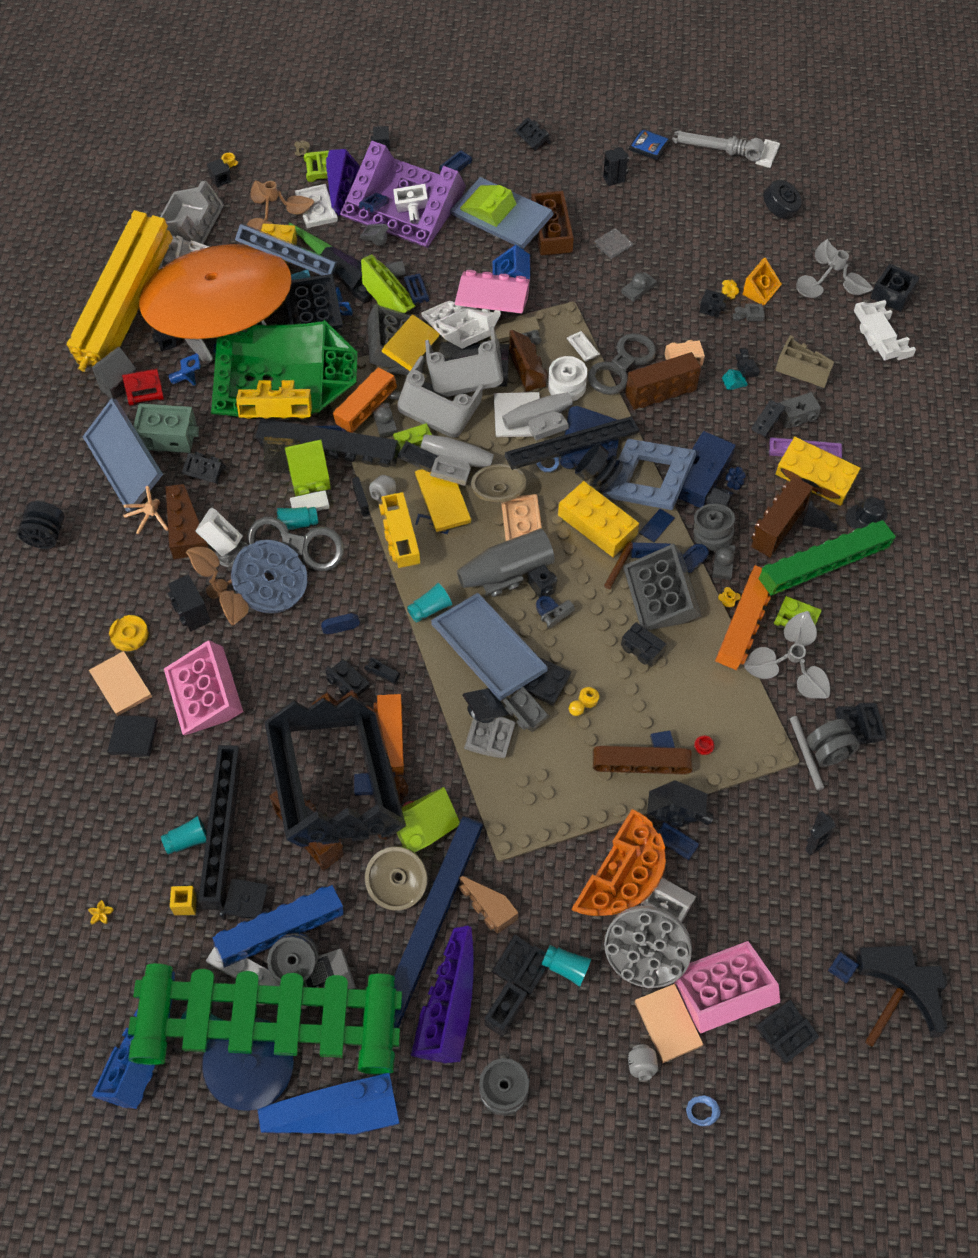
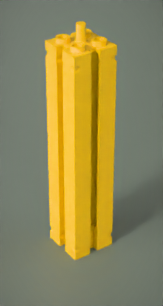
M133 211L132 218L129 219L71 334V338L66 344L79 364V370L84 372L90 364L93 367L110 352L121 346L139 309L141 291L154 273L157 272L169 248L168 246L173 240L170 231L167 230L168 225L165 218L154 215L147 217L146 213Z

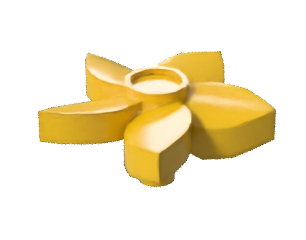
M102 900L97 904V908L88 909L90 914L94 915L91 918V925L98 922L99 919L102 923L107 924V916L114 909L108 906L105 907Z

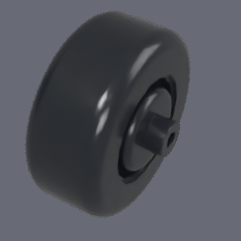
M785 180L773 181L764 191L763 197L767 208L779 218L789 219L793 217L802 206L799 192L792 184Z

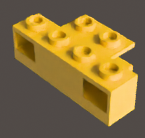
M259 380L257 389L238 390L236 401L239 418L311 417L310 389H295L294 380H282V387H279L277 391L271 390V380Z
M404 493L381 496L382 504H379L381 516L385 515L383 520L386 541H388V550L393 562H397L398 568L420 564V553ZM398 506L396 510L388 511L387 509L388 507ZM406 540L408 554L399 556L396 542Z

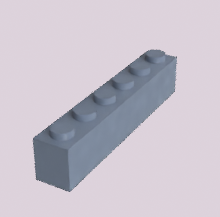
M240 224L235 238L238 242L278 256L285 261L320 275L333 274L337 265L335 260L245 224Z

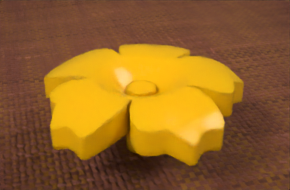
M731 279L722 282L724 287H722L721 292L725 295L727 294L730 300L734 299L739 293V288L736 287L735 281Z

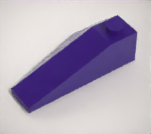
M346 149L329 150L328 157L326 158L331 208L338 215L342 211L360 168V165Z

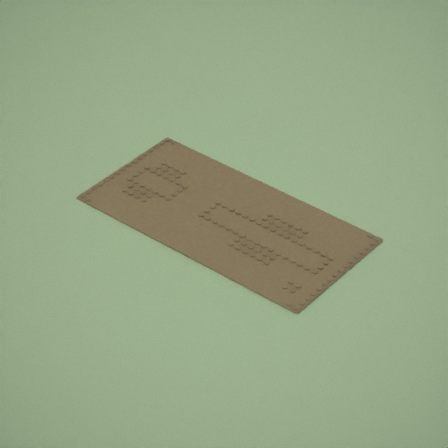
M568 302L497 321L495 326L536 317L540 327L539 337L542 339L541 343L535 345L536 354L541 357L542 367L547 370L548 379H546V387L528 392H539L540 398L551 395L548 390L550 365L557 358L572 356L585 363L587 367V381L585 393L578 400L573 401L571 407H583L617 420L631 416L620 393L613 395L600 393L588 381L590 368L596 363L604 362L575 302ZM582 331L600 355L585 362L567 340V337ZM439 336L431 346L433 352L440 351L441 342L449 341ZM487 337L476 343H483L486 341H490L489 337ZM509 341L500 342L499 344H509ZM425 353L426 362L423 364L422 374L425 378L424 382L432 384ZM369 355L357 358L356 384L330 403L332 411L334 412L378 367L385 371L392 367H382L369 363ZM510 355L507 387L496 386L483 389L479 406L458 437L452 438L428 427L434 436L448 437L466 442L494 454L491 465H509L504 456L507 451L565 435L564 430L537 441L533 436L496 437L494 393H528L525 391ZM600 370L595 374L600 384L609 387L616 386L609 370ZM397 374L394 375L397 388L394 391L401 392L407 375ZM475 391L467 392L470 397L475 393ZM457 395L448 396L444 398L453 401ZM387 397L381 403H389L397 433L423 425L400 413L398 410V400ZM571 407L560 412L566 421ZM373 413L353 433L380 437ZM640 433L619 439L616 454L617 460L627 439L643 441ZM393 435L382 437V438L394 439V438H393ZM559 456L558 468L551 473L541 471L536 463L518 468L526 477V488L521 495L537 494L541 526L548 536L554 552V563L546 567L556 575L558 581L556 591L549 597L558 605L570 600L575 606L573 613L550 629L547 628L545 622L541 621L542 616L536 610V602L539 597L528 583V573L522 575L523 581L519 584L520 587L511 591L509 588L502 590L503 593L496 597H492V595L486 597V591L483 586L463 588L457 576L458 569L486 549L506 541L501 503H491L482 500L472 490V478L482 467L470 466L471 469L466 485L458 484L469 512L471 523L450 528L447 535L434 531V525L429 524L432 523L431 519L420 517L418 525H415L417 514L430 516L415 476V471L421 470V468L400 458L397 459L395 467L389 466L388 468L375 463L368 465L362 461L355 460V462H351L356 477L360 479L372 521L498 862L624 822L632 809L642 815H646L649 791L674 780L711 794L798 765L799 758L760 679L751 675L742 664L738 666L737 670H734L715 661L731 619L722 601H719V595L703 563L689 574L702 616L684 624L648 630L667 643L665 653L653 667L648 664H642L633 653L629 654L623 650L621 646L623 635L635 622L640 624L624 568L622 567L611 589H606L604 584L624 548L613 558L558 516L559 502L584 481L575 474L576 467L566 469L560 464L561 456ZM552 458L542 461L541 464L545 468H552L555 465V461ZM639 460L629 483L661 488L663 480L654 462ZM380 475L392 477L396 482V493H404L420 553V564L398 568L397 562H393L392 556L389 554L388 541L385 539L383 525L385 515L381 516L379 504H382V502L373 499L369 490L370 483ZM607 498L639 522L638 535L631 543L675 544L682 554L694 545L675 505L673 510ZM398 506L388 507L387 509L388 511L396 510ZM662 509L675 517V519L659 538L652 542L639 534V532L655 513ZM406 540L397 541L399 556L408 554ZM630 553L624 565L640 558H631ZM437 583L441 584L450 597L452 605L416 623L410 616L407 607L428 592ZM477 593L483 597L538 657L571 671V677L554 706L533 697L550 716L533 732L528 729L524 731L518 725L517 721L519 719L515 714L511 716L508 713V715L502 716L515 722L505 758L491 757L464 749L473 718L467 711L468 703L462 695L463 693L488 687L431 623L432 619ZM585 687L596 689L599 693L597 705L592 708L584 707L583 714L573 716L569 712V705L572 701H579L580 691ZM519 689L505 698L509 700ZM502 699L500 702L505 707L506 704L503 702L504 699ZM670 730L675 748H685L692 751V772L689 774L599 772L593 769L594 747H653L650 738L652 733ZM706 735L714 741L715 746L712 753L701 755L696 752L694 743L698 737Z

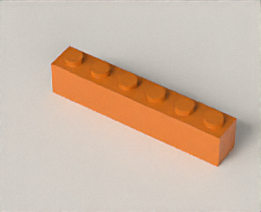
M756 565L748 578L715 659L716 662L734 670H737L740 664L744 665L748 656L745 651L746 649L750 650L754 640L751 636L752 634L755 635L759 628V624H756L757 620L761 621L765 610L762 608L767 606L771 597L758 579L762 568Z

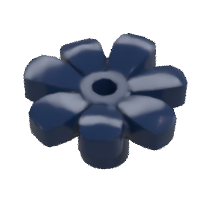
M741 467L729 469V473L726 475V480L729 481L727 487L739 490L740 485L744 484L745 480L743 478L746 477V473L742 472L743 469Z

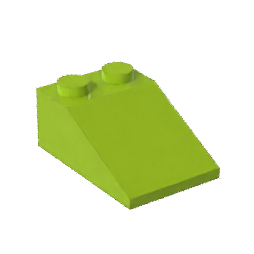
M480 185L460 209L497 227L516 206V201L512 191L503 186Z
M321 440L285 447L295 497L331 489Z
M442 787L402 807L406 827L398 831L397 834L402 846L415 853L459 826L460 821L445 788Z

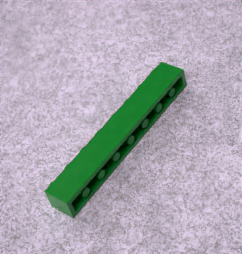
M883 520L877 523L872 522L867 527L857 528L852 533L840 535L837 539L827 540L819 546L814 545L804 552L799 551L789 558L784 557L774 564L769 563L762 568L758 579L769 594L774 595L885 550L891 546L896 536Z

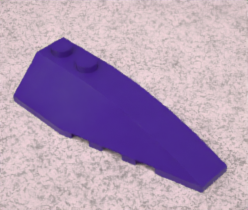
M470 926L454 928L444 952V956H446L445 961L438 967L436 972L439 975L435 986H431L428 992L430 999L427 1007L423 1006L420 1013L411 1053L413 1057L441 1063H454L461 1060L469 1022L473 989L472 927Z

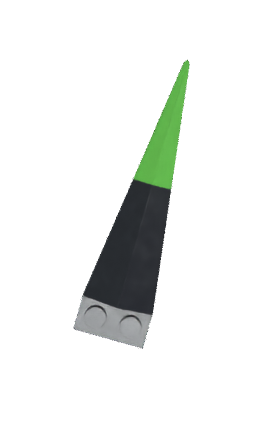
M295 226L296 234L315 253L337 261L334 273L354 297L364 304L373 298L363 285L362 264L360 261Z

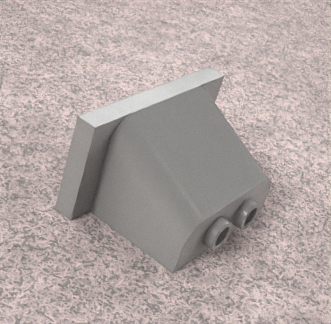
M201 181L200 185L196 188L174 192L160 217L165 218L168 225L167 230L170 231L172 236L176 237L178 235L189 242L192 240L204 244L224 204L208 182Z

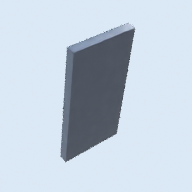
M482 177L471 186L450 210L453 216L513 245H518L522 249L554 215L551 209L514 192L512 193L516 206L497 227L462 211L460 207L480 185H497Z
M111 398L83 435V438L123 506L125 504H140L147 495L146 486H149L151 490L163 474L117 399ZM125 508L127 512L136 510V508Z
M479 593L431 620L432 626L500 701L547 672V666Z

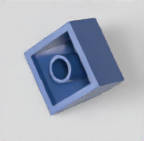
M514 245L493 260V275L508 274L509 277L524 276L526 279H530V254L518 245Z

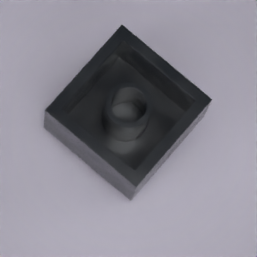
M889 263L876 282L871 299L877 302L885 300L886 306L901 312L915 292L920 277Z
M189 574L168 583L170 591L167 594L174 611L179 615V620L183 627L187 626L191 632L211 622L205 603Z

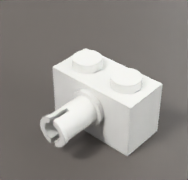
M421 184L393 189L398 213L409 211L410 223L415 224L414 217L416 224L419 223L418 209L425 208L429 200L426 185Z

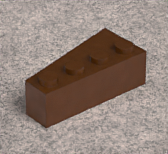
M185 485L166 486L169 548L173 559L188 558L189 556L186 554V551L194 547L209 549L207 542L195 531L200 523Z

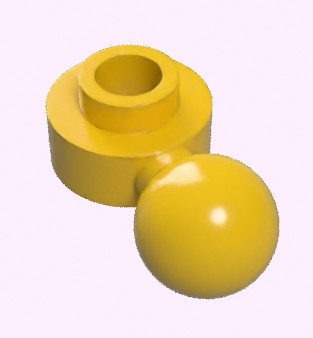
M592 687L583 688L579 694V701L575 700L570 703L569 712L573 716H580L584 712V707L592 708L596 706L599 700L598 691Z

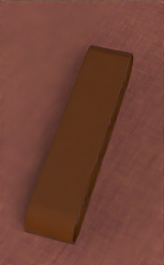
M597 746L593 748V769L599 772L689 774L692 772V751L685 748Z

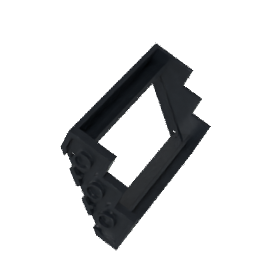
M352 695L337 706L322 698L311 707L306 708L294 700L264 722L286 840L299 847L309 846L310 842L322 841V845L339 843L340 839L352 838V841L367 840L371 835L381 834L382 838L391 837L406 827L377 711ZM357 726L376 806L362 815L347 807L333 818L319 811L314 812L308 817L291 732Z

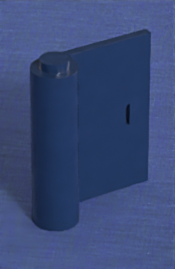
M573 406L568 412L567 422L569 429L565 430V435L616 421L617 419L583 407ZM619 439L601 444L609 451L608 457L612 455L616 457ZM592 447L562 455L560 464L566 469L576 467Z

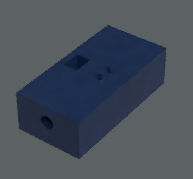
M703 431L692 450H696V457L678 498L699 508L704 506L708 493H712L713 488L716 487L732 460L736 445Z

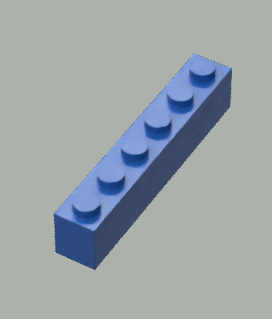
M333 885L321 887L313 894L300 896L290 904H282L274 911L261 913L251 921L239 923L235 928L220 931L216 936L212 937L214 947L225 968L272 947L275 942L286 934L304 933L342 916L343 905Z

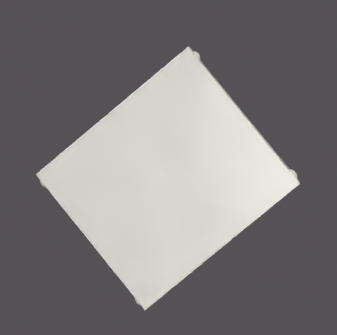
M539 392L494 393L496 437L532 436L528 426L506 429L502 416L523 404L540 399Z

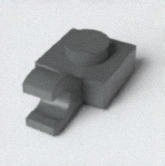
M746 304L745 308L735 307L733 319L739 321L746 317L747 321H764L763 305Z

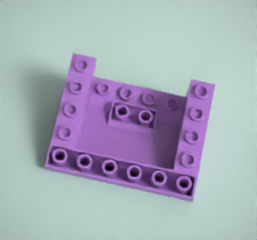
M371 141L340 215L366 226L368 224H386L389 227L386 233L428 248L450 216V210L461 199L466 185L459 172L443 166L440 175L394 159L386 145ZM425 184L429 200L425 208L418 209L419 223L416 224L414 217L415 224L410 223L409 211L398 213L393 189ZM375 192L389 197V203L373 213L370 212V209L365 210V207L359 208V202Z

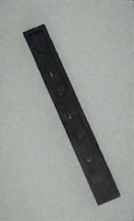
M630 416L505 452L504 456L511 470L587 449L598 443L604 444L638 434L640 430L633 417Z

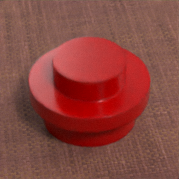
M706 735L698 737L694 743L696 752L701 755H709L713 752L715 746L714 741Z

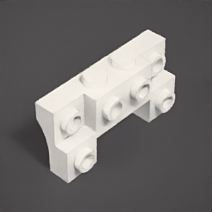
M885 300L875 303L861 302L855 305L854 312L861 322V333L865 335L869 346L872 347L874 352L879 351L883 360L895 357L897 360H902L914 356L916 349L915 347L909 348L908 342L910 339L908 337L896 340L897 335L888 322L892 311H886Z

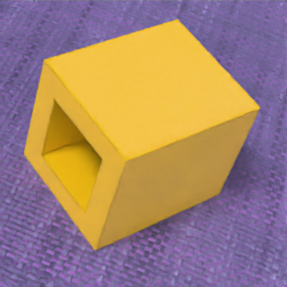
M171 887L170 909L173 914L196 915L197 893L194 887Z

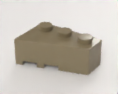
M790 335L779 356L775 371L825 388L834 361L817 351L815 353L807 349L808 345L804 343L802 345L799 344Z

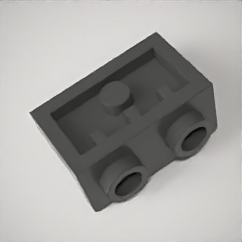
M524 687L509 700L506 698L503 700L506 704L504 707L511 716L516 715L519 719L517 723L524 731L528 729L533 732L550 717Z

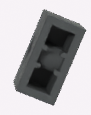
M812 392L780 402L786 408L780 419L786 429L797 427L800 424L813 422L818 419L821 407Z

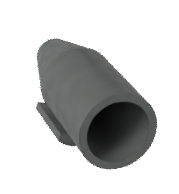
M539 528L486 549L458 569L457 576L463 588L483 586L486 591V597L490 595L496 597L503 593L502 590L509 588L511 591L520 587L519 584L523 581L522 575L542 565L548 566L553 564L555 561L553 548L544 530Z

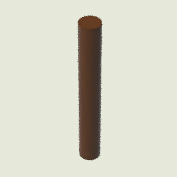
M628 542L604 584L606 589H611L632 551L633 543Z
M896 988L866 1039L865 1043L867 1045L874 1046L905 993L902 989Z

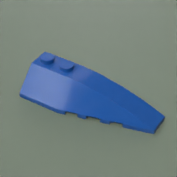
M174 971L172 972V979H173V981H174V979H175V972H174ZM126 1027L122 1034L125 1038L119 1048L115 1047L92 1096L124 1108L137 1109V1106L143 1099L147 1083L153 1076L155 1065L137 1064L128 1060L130 1044L134 1036L128 1035L129 1028Z

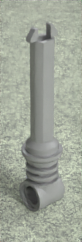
M680 130L675 132L678 138H672L674 143L678 142L725 150L730 156L737 155L738 153V155H745L751 161L760 159L765 146L764 142L758 138H753L747 142V140H740L736 136L723 139L681 132Z

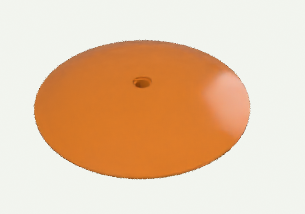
M227 244L206 247L184 254L155 272L141 291L139 307L145 321L161 333L186 339H206L225 336L249 328L271 315L284 302L290 291L291 274L282 258L248 245Z

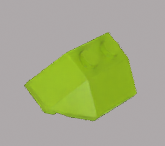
M372 254L361 260L363 285L376 299L379 306L406 313L415 307L407 290L382 262L377 260Z

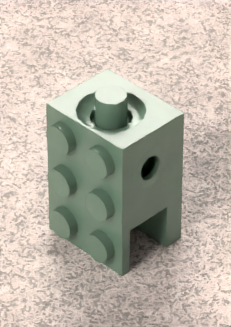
M139 403L133 427L148 450L191 453L193 439L199 435V427L197 426L192 407Z

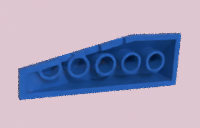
M389 1073L320 1089L258 1109L261 1133H345L355 1135L399 1124Z

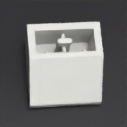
M213 508L208 510L195 530L221 556L236 548L243 537Z
M662 878L653 893L640 906H653L666 910L682 923L696 896Z

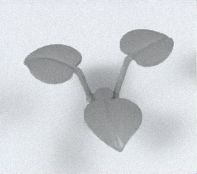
M828 239L817 247L815 259L820 264H828L830 266L818 282L812 276L804 275L796 283V289L800 294L808 298H817L824 291L823 287L819 284L822 283L832 268L834 270L844 268L843 278L845 281L843 286L849 293L863 295L871 292L873 287L856 273H849L847 275L848 264L846 262L849 254L844 250L834 248Z
M808 611L802 612L790 619L784 628L786 640L795 642L787 654L776 660V654L773 650L767 647H760L750 654L744 663V668L757 678L770 679L779 672V667L776 663H780L787 658L794 663L800 662L803 675L797 679L798 691L807 698L827 699L830 695V684L825 672L816 666L810 667L807 672L805 671V660L803 657L806 654V649L804 646L814 642L817 630Z

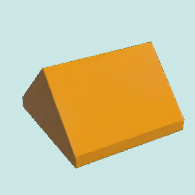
M763 258L746 278L743 290L744 296L762 305H765L782 285L766 258Z

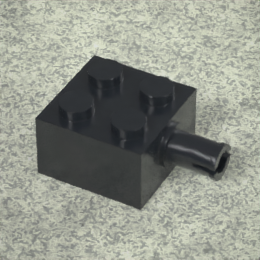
M676 780L649 791L647 814L654 816L657 820L669 822L674 827H683L685 824L696 821L709 825L713 820L711 818L713 813L706 811L707 793Z

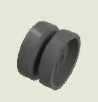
M707 504L700 507L694 515V541L697 544L705 545L711 551L727 548L734 539L735 515L733 511L721 504Z
M837 719L828 722L814 730L806 739L811 750L816 752L815 757L820 766L826 767L837 764L850 757L860 747L855 735L850 734L851 728L846 720Z
M298 932L286 934L275 942L269 950L267 958L268 970L273 978L280 983L282 976L287 973H297L305 981L317 967L319 960L318 947L306 934ZM290 956H294L296 958V962H293V959H290Z
M506 1058L497 1059L489 1063L481 1073L479 1082V1093L485 1107L496 1115L507 1116L516 1113L524 1106L528 1098L529 1079L527 1072L521 1064ZM504 1084L508 1085L506 1089H502L501 1087H503Z

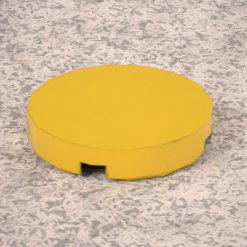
M126 615L120 620L117 619L111 625L109 631L112 644L121 651H133L140 648L148 639L149 634L144 620L136 615Z

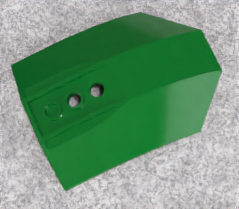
M325 320L295 325H253L239 332L217 337L211 414L239 416L236 401L238 390L257 389L259 380H263L264 376L272 377L271 390L274 391L282 387V380H294L295 389H310L312 401L311 414L320 412L356 384L357 351ZM247 376H252L255 379L253 381H247L245 378Z

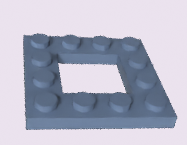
M627 439L618 459L623 462V468L616 480L603 491V496L610 499L673 510L696 457V450ZM639 460L670 465L661 488L629 483Z

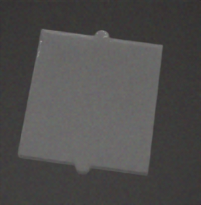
M616 228L594 241V244L601 252H604L611 259L633 246V243L626 238V235L621 234Z

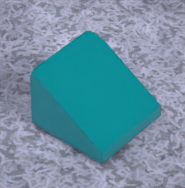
M729 369L722 376L727 390L748 385L740 371Z

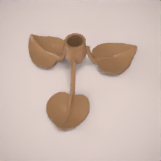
M255 180L251 188V199L256 203L266 201L265 219L254 218L247 225L261 231L263 224H273L268 221L269 201L277 200L278 196L283 204L287 205L286 209L291 214L306 212L315 201L303 196H291L285 201L281 191L277 190L276 182L267 181L261 183Z
M205 547L188 549L186 554L189 556L191 564L197 573L204 577L212 576V579L209 580L211 584L206 588L207 595L212 599L220 597V604L225 616L232 626L235 625L248 613V603L242 598L241 594H234L233 590L226 591L227 586L232 583L231 580L226 582L223 579H216L218 573L216 567L219 566L220 561L211 549Z

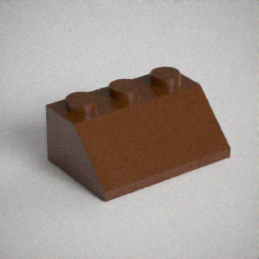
M510 330L509 355L525 391L528 392L546 387L548 373L542 367L541 357L536 354L535 344L531 343L528 336Z

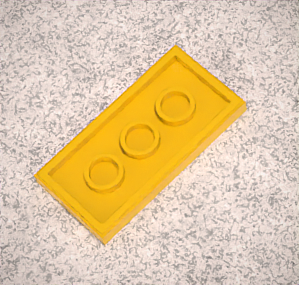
M412 314L383 347L381 352L411 371L419 357L424 356L426 353L425 340H429L432 346L440 334Z
M423 469L415 471L417 482L436 532L471 523L469 512L457 483L430 476L431 472Z

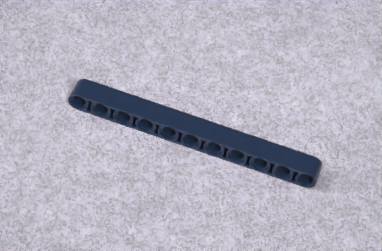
M466 816L462 817L395 972L394 988L396 991L402 992L401 1010H395L394 1028H399L457 891L460 877L463 876L483 827V823Z

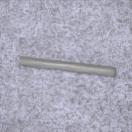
M793 716L790 718L814 785L817 791L822 790L824 785L798 717Z

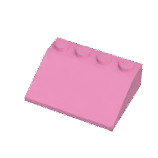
M466 270L460 279L455 305L523 313L528 300L530 279H526L524 276H516L515 278L509 277L508 274H499L498 276L493 275L491 272H483L482 274L476 273L475 270Z
M208 640L164 668L183 735L227 722L243 712L223 646Z
M749 941L689 963L685 973L675 981L687 1011L700 1034L780 1003L779 984Z

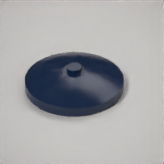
M256 1017L255 1022L271 1023L262 1018ZM210 1039L202 1059L203 1078L210 1093L221 1104L235 1110H256L271 1104L283 1093L292 1075L293 1056L274 1055L275 1042L253 1041L252 1054L228 1052L229 1040Z

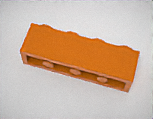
M379 367L372 372L335 409L333 416L336 425L353 433L397 388L394 375Z
M401 694L377 695V703H374V710L377 711L392 772H395V775H404Z

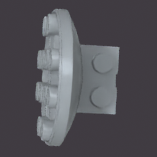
M636 906L626 909L612 920L605 936V953L612 968L624 980L640 987L659 988L674 983L685 973L690 963L692 944L686 928L679 919L661 908Z

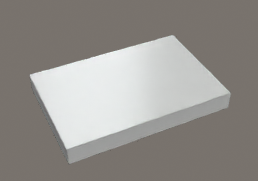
M326 184L295 191V196H303L315 201L309 210L302 213L306 228L338 221L336 212L331 208L330 195Z

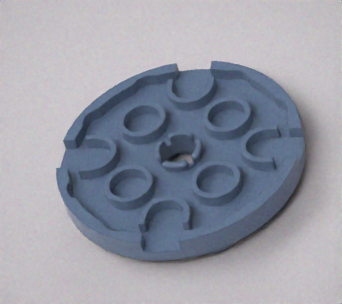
M259 540L247 547L245 546L238 553L232 565L231 581L236 594H241L249 607L264 613H279L290 609L300 600L307 586V571L305 565L298 558V554L289 546L274 540ZM265 573H271L274 576V580L268 581L265 578Z

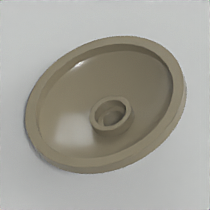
M496 464L484 467L475 473L471 486L474 494L480 499L491 503H504L517 498L524 492L526 477L519 469L511 470L509 465Z
M399 846L385 848L376 853L367 865L365 872L367 891L371 898L383 908L389 910L410 908L422 898L427 887L426 867L421 858L410 849ZM397 873H401V874H402V876H403L402 880H399V879L396 877V874H397Z

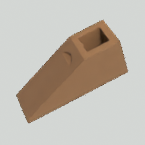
M464 876L460 877L461 886L459 888L465 897L469 896L471 898L473 908L478 914L480 912L485 917L484 922L490 930L494 929L498 934L518 920V912L506 896Z

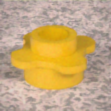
M225 153L221 157L223 162L228 164L229 168L238 165V161L235 160L233 153Z
M730 587L724 588V592L718 596L719 601H722L726 607H734L735 602L741 598L740 594L735 593Z

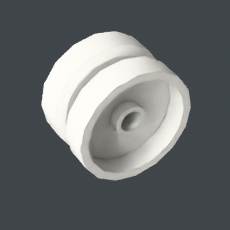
M572 356L560 357L553 361L549 367L548 390L550 394L555 395L568 392L572 401L578 400L583 396L586 391L587 367L585 363Z

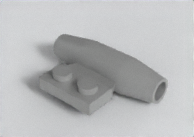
M568 392L545 396L523 404L503 415V423L506 429L528 426L530 433L537 441L569 429L568 422L560 412L571 407L573 401Z
M424 435L421 443L422 449L438 455L435 458L430 476L464 486L470 473V466L482 468L490 466L494 454L475 445L448 437Z

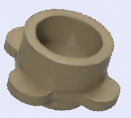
M302 140L294 143L296 156L310 153L309 142Z

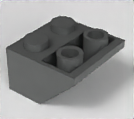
M120 347L110 352L92 367L100 390L113 399L118 398L126 391L122 375L137 372Z

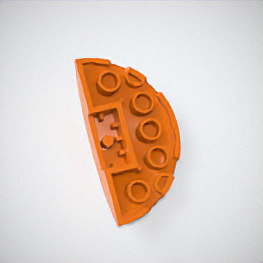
M633 809L630 811L613 840L611 851L597 874H592L573 905L572 911L591 916L615 915L642 903L653 893L664 874L666 865L665 845L661 834H658L647 817Z

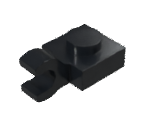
M739 348L741 354H736L735 357L738 361L736 365L743 377L758 376L760 370L755 361L748 358L747 348Z

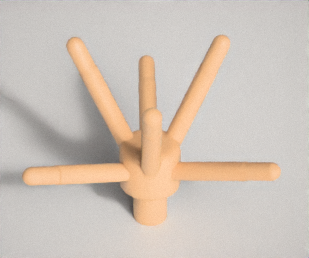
M146 486L148 501L145 504L124 505V508H141L124 514V518L141 512L146 514L136 532L137 534H140L150 515H155L164 529L168 531L167 525L157 512L160 501L158 499L152 500L149 486Z

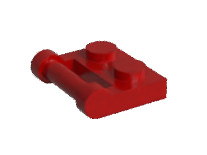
M158 368L122 375L129 406L151 400H164ZM156 387V393L133 397V391Z

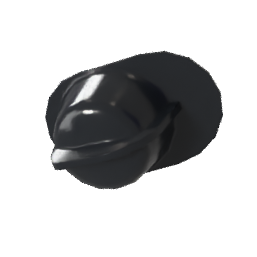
M869 497L863 502L852 506L846 513L845 519L847 524L853 529H862L872 522L885 521L887 518L885 501Z

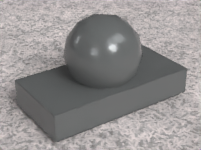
M368 224L361 233L360 238L363 241L372 240L375 245L382 246L387 242L386 231L389 227L386 224Z
M646 272L643 274L637 273L633 276L632 281L622 288L621 293L634 302L653 288L657 281Z
M389 403L379 405L373 412L379 436L385 437L397 433Z
M729 545L727 548L715 551L713 578L731 580L735 554L734 545Z

